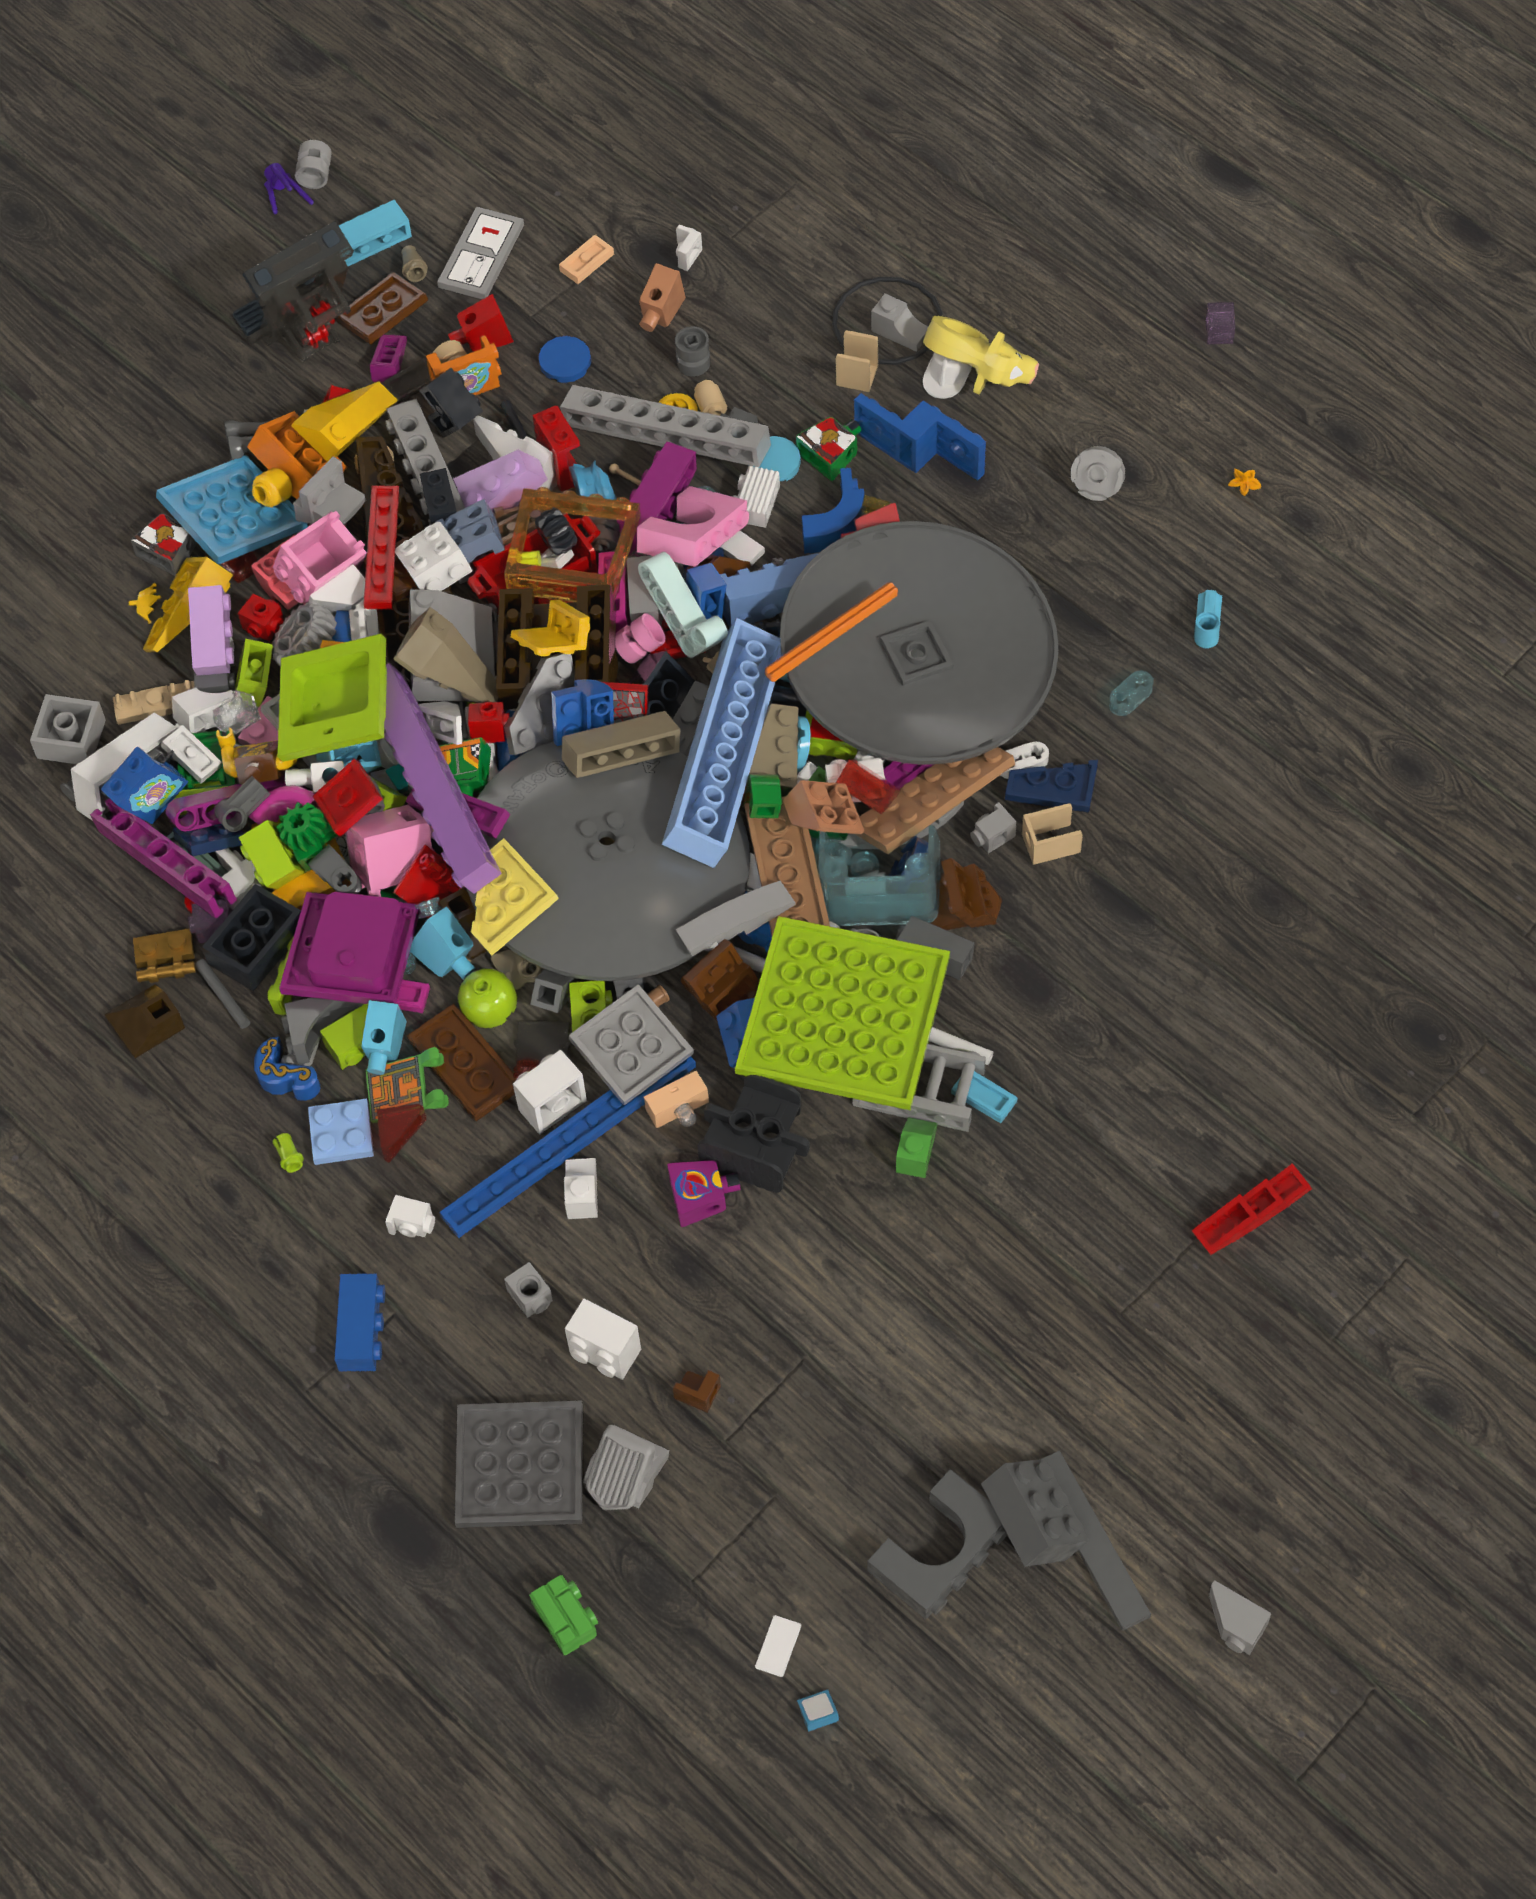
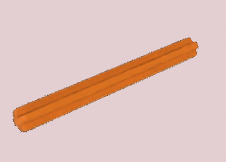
M892 582L883 585L765 668L766 677L771 682L777 681L897 597V587Z

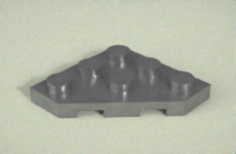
M559 653L541 658L536 667L538 670L533 680L526 685L518 700L519 705L513 717H509L504 726L510 755L531 751L541 745L553 742L551 692L574 687L575 671L571 654Z

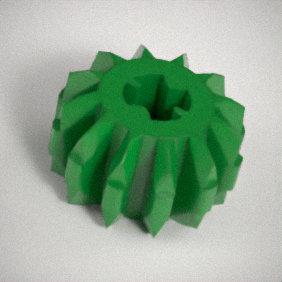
M297 802L295 809L287 807V814L279 816L281 823L276 826L280 834V840L296 852L300 848L302 851L307 852L310 845L318 847L317 840L325 838L323 831L328 828L323 817L324 814L310 803H306L303 806Z

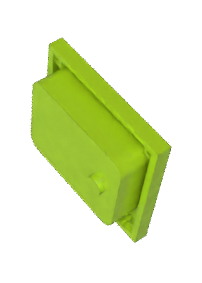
M382 634L281 658L277 755L283 762L384 738L387 667L386 638Z

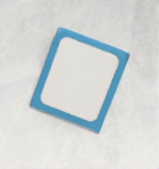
M828 1690L797 1700L808 1732L839 1721L838 1712Z

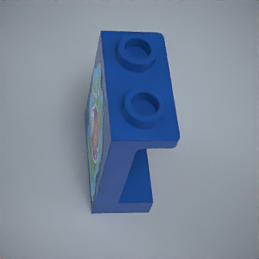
M136 747L103 785L101 790L118 807L153 824L189 781L171 764L167 762L162 764L151 758L140 747Z

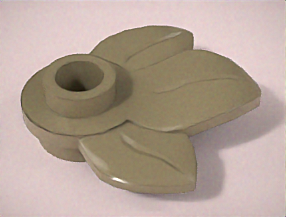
M512 950L502 951L491 956L495 968L506 975L513 983L515 990L520 989L526 983H535V978L544 970V968L524 959ZM536 965V971L529 974L528 967Z

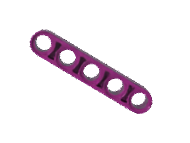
M285 774L279 779L259 783L269 792L280 786H286ZM236 784L176 798L166 808L167 817L181 831H192L221 824L215 816L216 805L223 799H229L242 785ZM214 804V808L210 812L205 813L207 807ZM187 811L185 817L178 819L181 812ZM236 811L228 813L226 819L233 818Z

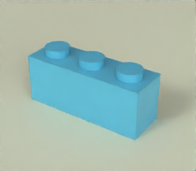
M392 200L338 225L337 227L349 246L335 254L341 265L346 268L412 237L409 219L396 201Z

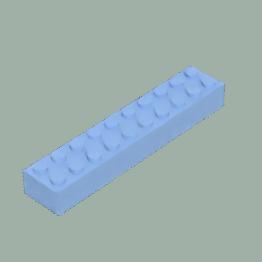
M736 618L728 630L727 637L722 641L662 841V845L712 868L717 865L728 850L775 682H771L766 677L765 668L782 657L779 637Z

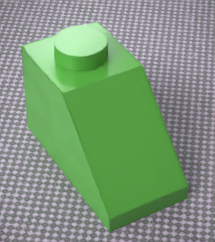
M908 1117L902 1130L896 1155V1173L926 1178L938 1123Z

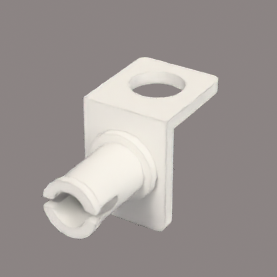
M315 761L311 763L308 769L285 770L286 786L312 785L313 792H317L326 784L323 780L324 770L334 768L337 772H340L344 768V762Z

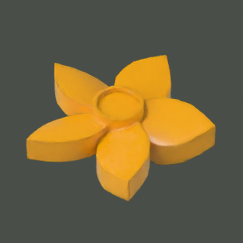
M1234 469V476L1236 478L1232 479L1228 484L1231 487L1240 486V493L1244 496L1249 492V489L1256 490L1261 488L1260 482L1254 478L1255 470H1248L1243 473L1238 469Z

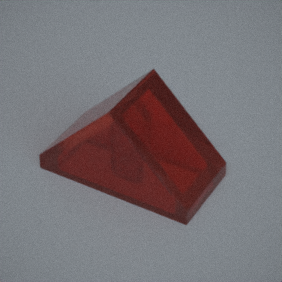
M419 1103L377 1109L380 1145L384 1160L390 1163L427 1120L424 1107Z

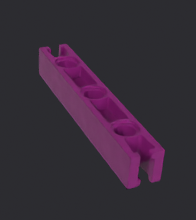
M110 798L105 803L112 815L110 817L111 820L101 817L103 813L99 809L94 810L90 814L97 830L214 918H218L223 913V908L218 906L214 898L215 894L226 898L230 905L237 901L230 884L141 818L118 807Z

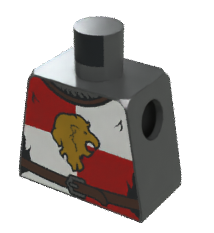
M159 514L131 539L137 557L174 576L178 573L185 559L190 557L196 546V541L181 524L165 514Z

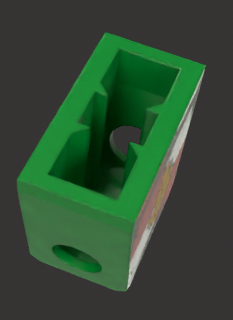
M828 417L796 436V447L799 449L802 458L830 481H833L839 475L840 469L845 468L856 456V435L861 432V427L854 419L842 425L833 417Z

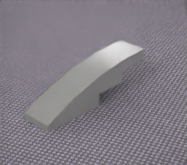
M777 881L721 904L676 929V932L690 954L694 956L715 942L719 944L724 939L730 940L743 931L746 935L793 907L796 903L782 882Z

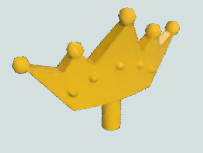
M156 583L139 592L138 600L129 601V606L137 605V614L148 621V624L152 623L149 620L148 614L154 611V608H150V606L158 599H161L160 595H152L156 593V589H153L156 587Z

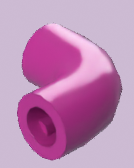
M296 785L280 786L269 791L270 795L248 818L258 825L266 820L278 822L279 816L287 814V807L295 809L297 802L303 806L306 803H310L320 811L321 809L313 798L314 792Z

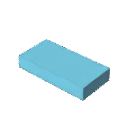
M974 1071L966 1103L997 1122L1002 1123L1016 1104L1017 1097ZM959 1080L951 1089V1094L953 1095L956 1094Z

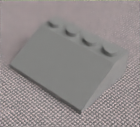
M410 590L409 629L412 623L429 607L433 608L455 626L495 677L492 607L439 590ZM410 672L411 691L416 701L474 702L463 697L461 692L449 687L446 690L439 687V682L428 677L423 680Z

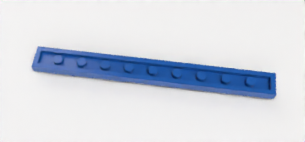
M690 1056L626 1105H623L615 1094L609 1090L440 1211L441 1218L454 1234L460 1238L556 1169L565 1160L574 1156L645 1104L644 1096L682 1078L696 1068L695 1060Z

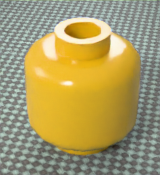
M278 468L269 469L255 477L252 485V494L258 503L265 507H274L288 500L292 495L291 479L284 471Z

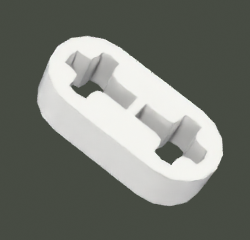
M1030 742L1006 750V752L1014 756L1015 766L1009 768L1000 776L1008 779L1010 770L1045 767L1049 758L1047 746L1041 742ZM1031 753H1036L1037 756L1041 755V758L1036 759L1035 756H1031Z

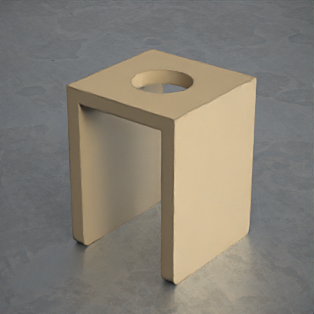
M846 330L844 332V355L837 354L836 385L870 392L878 368V337Z
M1070 803L1023 815L1022 836L1033 865L1081 852L1082 832L1080 830L1037 841L1035 836L1036 834L1070 826L1072 806Z

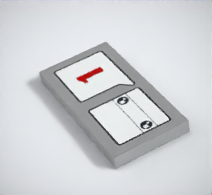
M476 207L437 281L438 288L479 299L486 298L524 226V219Z

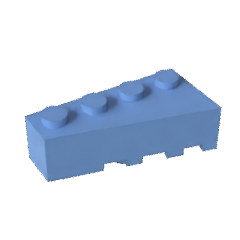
M818 553L788 559L781 566L773 565V563L765 564L761 570L750 572L748 568L738 570L736 576L727 577L726 573L720 574L727 584L723 616L729 627L732 626L736 618L751 624L763 619L773 618L783 612L785 602L794 582Z

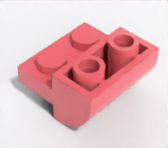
M280 544L251 565L257 581L272 600L277 599L289 610L298 602L294 599L288 585L276 577L273 568L282 545Z

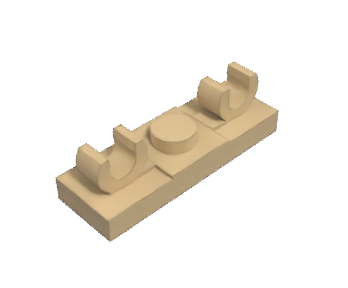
M185 680V683H170V686L166 685L141 690L140 692L130 691V694L125 695L116 694L113 697L117 724L144 720L153 713L159 716L173 714L172 696L195 688L194 681Z

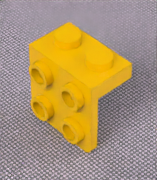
M550 600L547 627L512 630L511 638L518 641L519 645L533 650L534 654L538 656H550L552 652L573 654L575 650H586L587 637L590 630V617L561 600Z

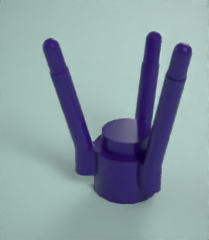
M273 163L267 166L264 171V176L267 179L264 186L268 191L274 214L278 213L273 192L274 188L277 190L286 188L288 191H291L293 187L310 205L314 203L307 193L292 179L290 174L285 172L281 164Z

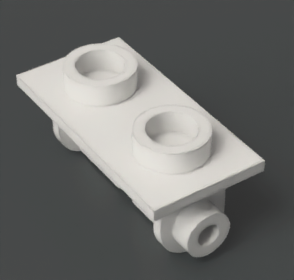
M364 603L356 604V609L349 610L351 640L379 634L377 609H364Z

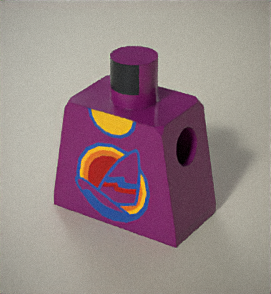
M716 1161L667 1164L669 1180L681 1227L726 1210L724 1194L741 1190L737 1173L720 1176Z

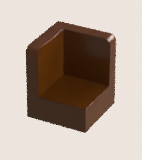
M708 1370L706 1376L703 1377L687 1371L681 1383L675 1382L673 1386L674 1399L708 1413L721 1387L720 1375Z

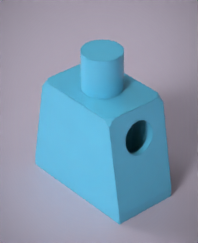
M376 740L316 754L317 761H343L344 767L354 758L357 760V757L360 755L362 759L358 761L366 773L382 766ZM334 768L325 769L323 780L325 782L331 780L338 773L337 770Z
M445 907L427 919L414 937L410 952L439 977H443L454 970L464 980L476 969L466 958V955L474 946L473 941L451 911Z
M369 1000L362 1039V1049L369 1059L367 1067L369 1073L383 1075L386 1063L398 1060L407 1023L398 1004Z

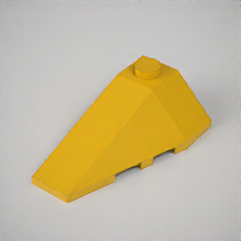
M376 382L309 408L291 426L328 462L332 457L336 458L356 440V437L363 434L398 399L380 382Z
M208 557L186 558L170 586V589L174 591L172 596L162 604L161 609H163L164 615L154 623L143 650L146 652L160 651L190 624L188 588L222 585L226 593L230 587L229 581L233 574Z

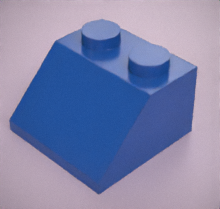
M755 998L737 1001L716 1016L730 1067L735 1068Z

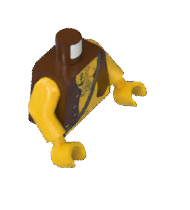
M229 727L230 733L227 736H221L220 731H216L219 745L222 748L221 755L224 771L229 776L238 778L240 785H243L251 776L258 782L279 779L285 774V770H289L297 763V759L283 762L277 757L278 740L234 748L236 740L232 728Z

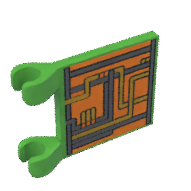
M436 1047L429 1048L416 1056L386 1063L383 1075L369 1073L366 1069L370 1118L373 1124L425 1109H440L448 1106V1096L444 1095L441 1089H436L426 1094L424 1067H437L444 1063V1056L442 1053H439Z

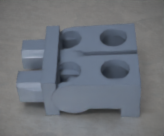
M485 499L450 515L445 521L443 519L435 521V523H442L468 563L472 562L476 556L493 550L497 554L505 550L496 516Z

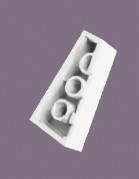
M153 713L71 768L77 811L92 820L90 814L94 810L99 809L103 813L101 817L107 819L105 814L109 809L105 801L109 797L101 790L103 785L136 747L143 749L155 760L161 754L166 757L169 753L161 747L162 741L178 728L161 716Z

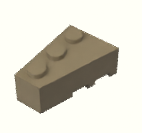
M771 704L768 707L749 774H777L780 780L781 797L787 796L797 785L798 707ZM747 783L745 786L744 793L747 792Z

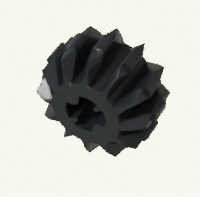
M553 507L550 510H545L540 516L535 518L537 532L540 534L546 547L557 556L565 554L577 545V537L571 524L557 508Z

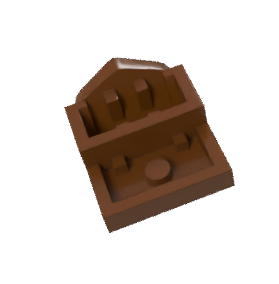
M953 858L942 861V880L929 884L924 888L931 924L944 930L997 924L996 919L1000 911L1002 899L986 880L985 872L974 863L962 867Z
M726 939L721 941L713 950H710L680 980L684 988L697 999L701 1007L716 1021V1016L735 1002L755 998L760 982L752 968L743 962L732 943Z

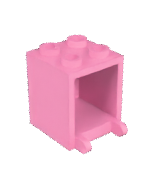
M331 511L282 544L273 565L276 577L288 585L294 599L298 603H303V605L309 602L312 593L354 564L360 570L367 554L363 549L365 544L361 540L357 542L339 520L340 514L337 511Z
M409 805L365 815L346 832L350 867L360 878L362 889L367 888L368 896L381 897L380 889L398 885L424 845L435 851L431 843L433 827L426 822L420 813L416 812Z

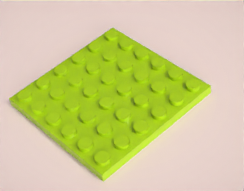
M778 916L736 1062L735 1074L763 1076L786 1085L911 1111L950 959V951Z

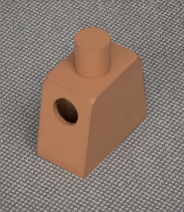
M657 263L655 264L639 301L643 314L639 325L644 330L653 332L657 324L664 327L669 326L685 300V292L679 271Z

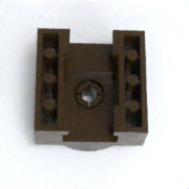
M611 585L577 586V602L566 604L590 617V630L587 637L586 650H575L571 654L575 680L587 679L615 683L618 671V658L615 650L616 604ZM533 588L499 589L496 690L500 701L503 702L504 709H517L519 705L518 700L526 685L533 680L538 670L536 667L541 658L548 657L535 655L533 650L519 645L518 641L511 638L512 630L547 627L550 604H534ZM552 652L551 655L559 654L560 652Z

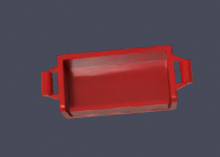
M567 513L564 514V517H566L575 532L577 545L571 548L574 556L560 570H538V567L516 569L515 572L512 571L510 562L511 551L513 553L539 550L540 555H542L548 549L537 529L505 545L504 551L497 554L492 552L473 562L475 574L468 579L467 583L479 599L485 597L489 603L495 604L498 608L497 614L499 615V589L533 588L534 604H539V598L555 597L554 583L557 580L594 572L598 574L596 554L591 543L600 535V530L589 516L571 519ZM581 524L590 536L586 538L577 525Z

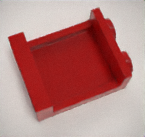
M553 406L534 414L533 422L536 442L553 453L557 486L563 492L575 487L569 466H573L577 462L570 453V450L579 447L580 441L558 406Z

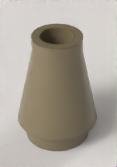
M405 246L401 250L402 273L409 281L419 282L426 276L427 264L414 246Z

